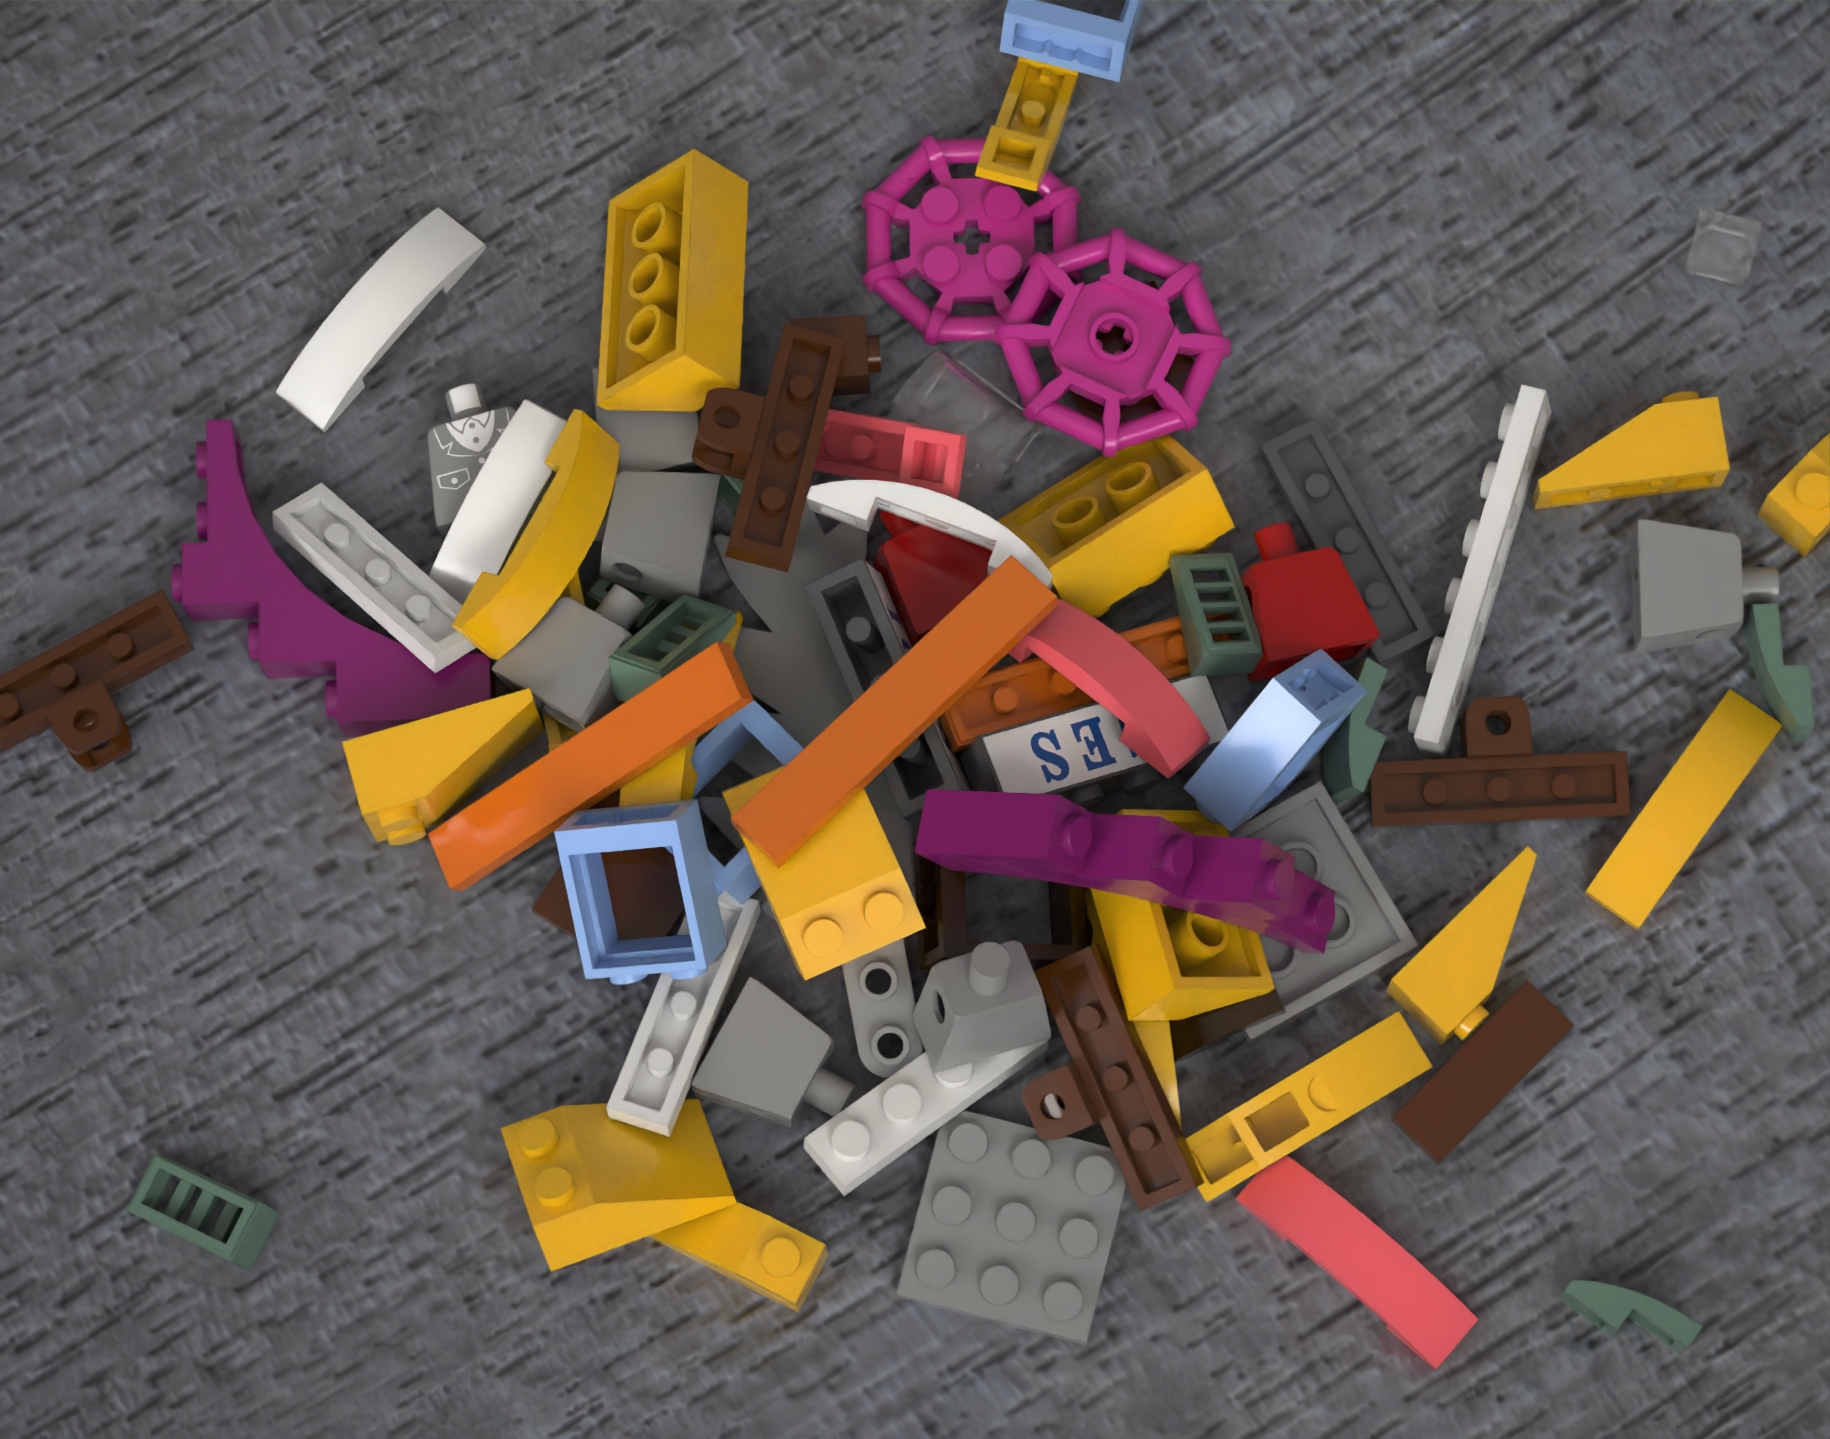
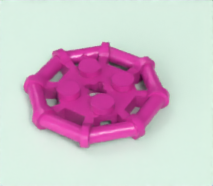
M932 134L920 138V146L874 191L865 192L860 204L866 212L867 273L862 277L866 290L868 292H876L924 336V343L934 347L939 342L994 340L995 328L1003 324L1012 305L1007 295L1011 292V287L1022 276L1023 279L1025 278L1030 268L1027 261L1035 254L1034 225L1053 220V252L1078 244L1077 205L1081 202L1082 198L1075 186L1068 187L1049 169H1047L1043 181L1036 191L1043 199L1031 206H1027L1021 200L1020 195L1014 188L1004 185V183L985 178H951L947 164L978 163L987 138L934 139ZM930 171L931 178L937 187L928 190L924 194L921 203L915 209L899 202ZM891 224L909 228L910 257L891 261ZM966 228H978L980 234L988 235L990 243L980 244L979 254L970 255L966 254L964 244L954 243L955 237L964 234ZM1079 269L1067 273L1073 284L1076 285L1081 283L1084 272ZM916 276L922 282L924 279L935 289V294L939 297L933 310L903 283ZM1047 289L1031 323L1035 324L1060 298ZM993 304L996 315L952 316L954 305Z
M1111 227L1108 234L1048 254L1037 252L1028 259L1027 262L1030 268L1003 324L995 328L994 343L1002 347L1025 408L1022 415L1029 423L1041 422L1101 450L1102 457H1115L1117 451L1181 429L1185 432H1190L1198 425L1197 414L1223 358L1231 355V340L1224 338L1200 276L1203 269L1195 261L1188 264L1124 234V228ZM1107 260V274L1100 276L1099 281L1084 285L1085 282L1074 285L1067 273ZM1125 262L1165 280V283L1157 290L1123 274ZM1047 289L1062 299L1050 326L1031 323ZM1182 296L1196 333L1180 334L1177 324L1174 326L1169 313L1170 302ZM1113 326L1120 327L1124 330L1123 341L1131 345V347L1126 352L1117 350L1114 355L1106 353L1102 350L1103 343L1096 339L1098 331L1109 333ZM1047 346L1050 353L1051 366L1058 377L1049 382L1045 388L1030 353V347ZM1177 353L1196 358L1180 393L1165 381ZM1068 390L1104 406L1101 422L1058 402ZM1153 395L1162 410L1120 423L1121 405L1131 406L1138 403L1142 398Z

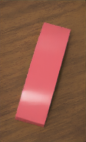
M829 408L814 471L862 480L898 482L922 487L958 499L967 435L897 419Z
M1058 599V606L1008 652L1020 663L1031 654H1037L1120 719L1125 725L1119 741L1168 779L1208 746L1210 737L1202 723L1167 678L1124 638L1091 615L1063 600Z
M1285 1155L1260 1170L1236 1197V1201L1284 1242L1288 1239L1387 1324L1385 1328L1433 1369L1436 1370L1478 1321V1318L1445 1285L1401 1245L1331 1187L1289 1156Z

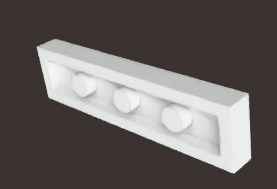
M322 482L272 512L273 530L435 674L476 648L475 645L451 626L462 605Z
M724 891L718 897L727 948L708 967L709 970L700 976L677 980L672 979L669 972L661 973L606 1106L609 1118L670 1137L761 913L758 900L749 898L744 904H741ZM686 915L677 935L690 934Z
M1049 1039L934 1073L925 1051L804 1138V1149L843 1196H845L1047 1051Z

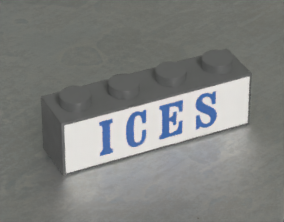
M863 558L805 585L854 702L912 648L881 573ZM939 718L883 770L902 817L917 827L920 826L927 789L972 791L958 753H952Z
M1190 674L1169 681L1191 707L1210 737L1208 746L1180 769L1182 778L1192 777L1230 731L1209 675L1191 676ZM1098 702L979 735L959 756L972 791L1057 794L1084 809L1102 801L1105 798L1104 792L1123 787L1126 795H1131L1150 789L1162 781L1161 775H1163L1119 741L1125 723Z

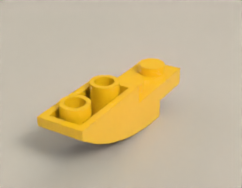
M1400 1011L1185 1139L1204 1181V1184L1197 1188L1206 1203L1432 1068L1433 1065Z

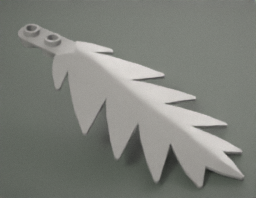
M807 499L788 573L725 557L730 537L717 534L713 539L731 581L749 606L771 630V632L745 627L740 628L733 653L750 693L781 713L768 714L803 748L808 746L854 703L805 585L862 558L866 560L868 531L843 522L825 535L814 512L809 510ZM716 726L702 734L701 737L704 739ZM755 736L731 759L754 777L783 765ZM882 771L864 790L899 863L908 887H910L915 881L913 842L917 841L919 827L902 817L886 776ZM699 798V808L702 809L732 844L741 850L744 844L738 830L732 824V816L724 798ZM914 886L910 891L916 903V888ZM765 901L762 905L763 911L776 921L768 901ZM903 938L842 964L860 1059L869 1071L884 1078H889L920 1056L923 1048V1043L912 1019L916 1004ZM873 969H883L890 975V988L883 994H873L866 987V976ZM885 1033H895L902 1039V1052L895 1058H885L878 1051V1040Z

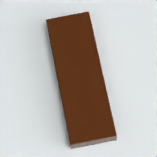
M1527 980L1392 1117L1391 1121L1439 1165L1565 1037L1574 1024Z

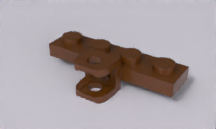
M784 323L766 397L732 388H714L707 392L691 455L692 460L708 471L744 480L725 557L788 573L846 342L845 338Z
M163 589L0 675V753L53 726L57 736L68 749L75 762L87 772H94L131 751L133 742L130 729L111 694L195 649ZM110 739L105 748L100 750L92 749Z
M1519 696L1484 697L1472 700L1464 710L1460 723L1461 758L1376 762L1369 778L1371 828L1621 818L1630 816L1627 751L1531 755L1530 715L1524 700ZM1495 717L1501 720L1505 729L1504 734L1494 735L1490 733L1485 724L1486 718Z
M1099 944L1091 945L1035 970V976L1073 1059L1072 1062L1032 1080L1022 1091V1100L1038 1136L1047 1140L1059 1139L1100 1122L1139 1211H1143L1204 1184L1133 1021L1128 1020L1122 996ZM1044 1101L1050 1115H1048L1044 1109Z

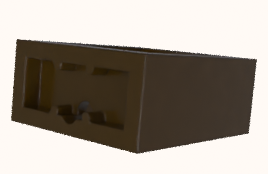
M916 841L913 842L914 851H915ZM914 852L916 905L926 927L918 931L920 970H931L934 965L941 961L971 953L976 946L984 942H968L964 871L948 870ZM1048 881L1052 944L1022 943L1033 971L1092 945L1093 928L1085 912L1084 890L1086 887Z

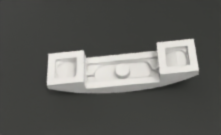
M437 207L396 241L351 288L297 357L276 390L277 396L325 433L364 389L365 385L362 379L440 290L445 294L448 293L483 253L486 245Z
M525 399L489 454L459 509L429 574L431 579L462 606L482 571L496 575L501 573L532 518L547 486H550L556 475L544 461L567 420L529 399Z
M880 480L835 481L810 487L806 499L809 510L869 532L877 509H881L992 550L993 552L988 563V576L1012 555L1050 590L1052 589V573L1025 542L987 514L957 499L922 487Z

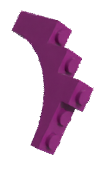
M232 419L206 420V441H197L196 468L198 478L207 479V502L197 503L196 523L199 540H207V542L182 543V564H173L171 571L173 599L175 602H182L192 621L259 618V622H249V655L251 660H259V664L268 679L336 676V680L326 681V712L328 719L337 718V724L344 737L364 736L496 698V674L492 670L494 664L487 655L483 653H467L435 674L399 641L390 639L346 618L308 590L275 553L258 523L245 481L241 437Z
M927 789L914 852L948 870L1045 880L1144 899L1237 925L1272 938L1302 953H1325L1327 936L1335 922L1334 898L1336 891L1293 868L1295 857L1263 838L1193 835L1161 816L1093 814L1057 794Z

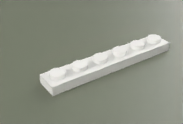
M1521 385L1516 404L1507 403L1502 412L1498 439L1504 441L1498 462L1489 461L1485 468L1480 489V497L1486 499L1480 521L1471 519L1468 524L1463 541L1462 554L1469 558L1462 579L1454 577L1448 588L1444 613L1450 615V620L1444 638L1436 636L1429 650L1426 672L1433 675L1426 697L1420 695L1416 697L1409 717L1408 732L1414 733L1413 738L1421 756L1433 759H1446L1551 416V407L1547 392L1544 389Z

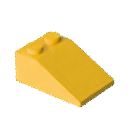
M528 688L343 741L342 744L360 810L376 841L380 842L388 839L389 845L395 846L411 843L426 836V828L439 825L540 735L544 731V726L531 689Z
M787 764L722 791L721 793L731 816ZM864 789L779 869L738 831L796 968L804 980H808L926 928L899 863Z
M699 1099L684 1100L670 1137L609 1118L606 1109L608 1103L562 1105L500 1128L533 1229L551 1272L737 1203Z

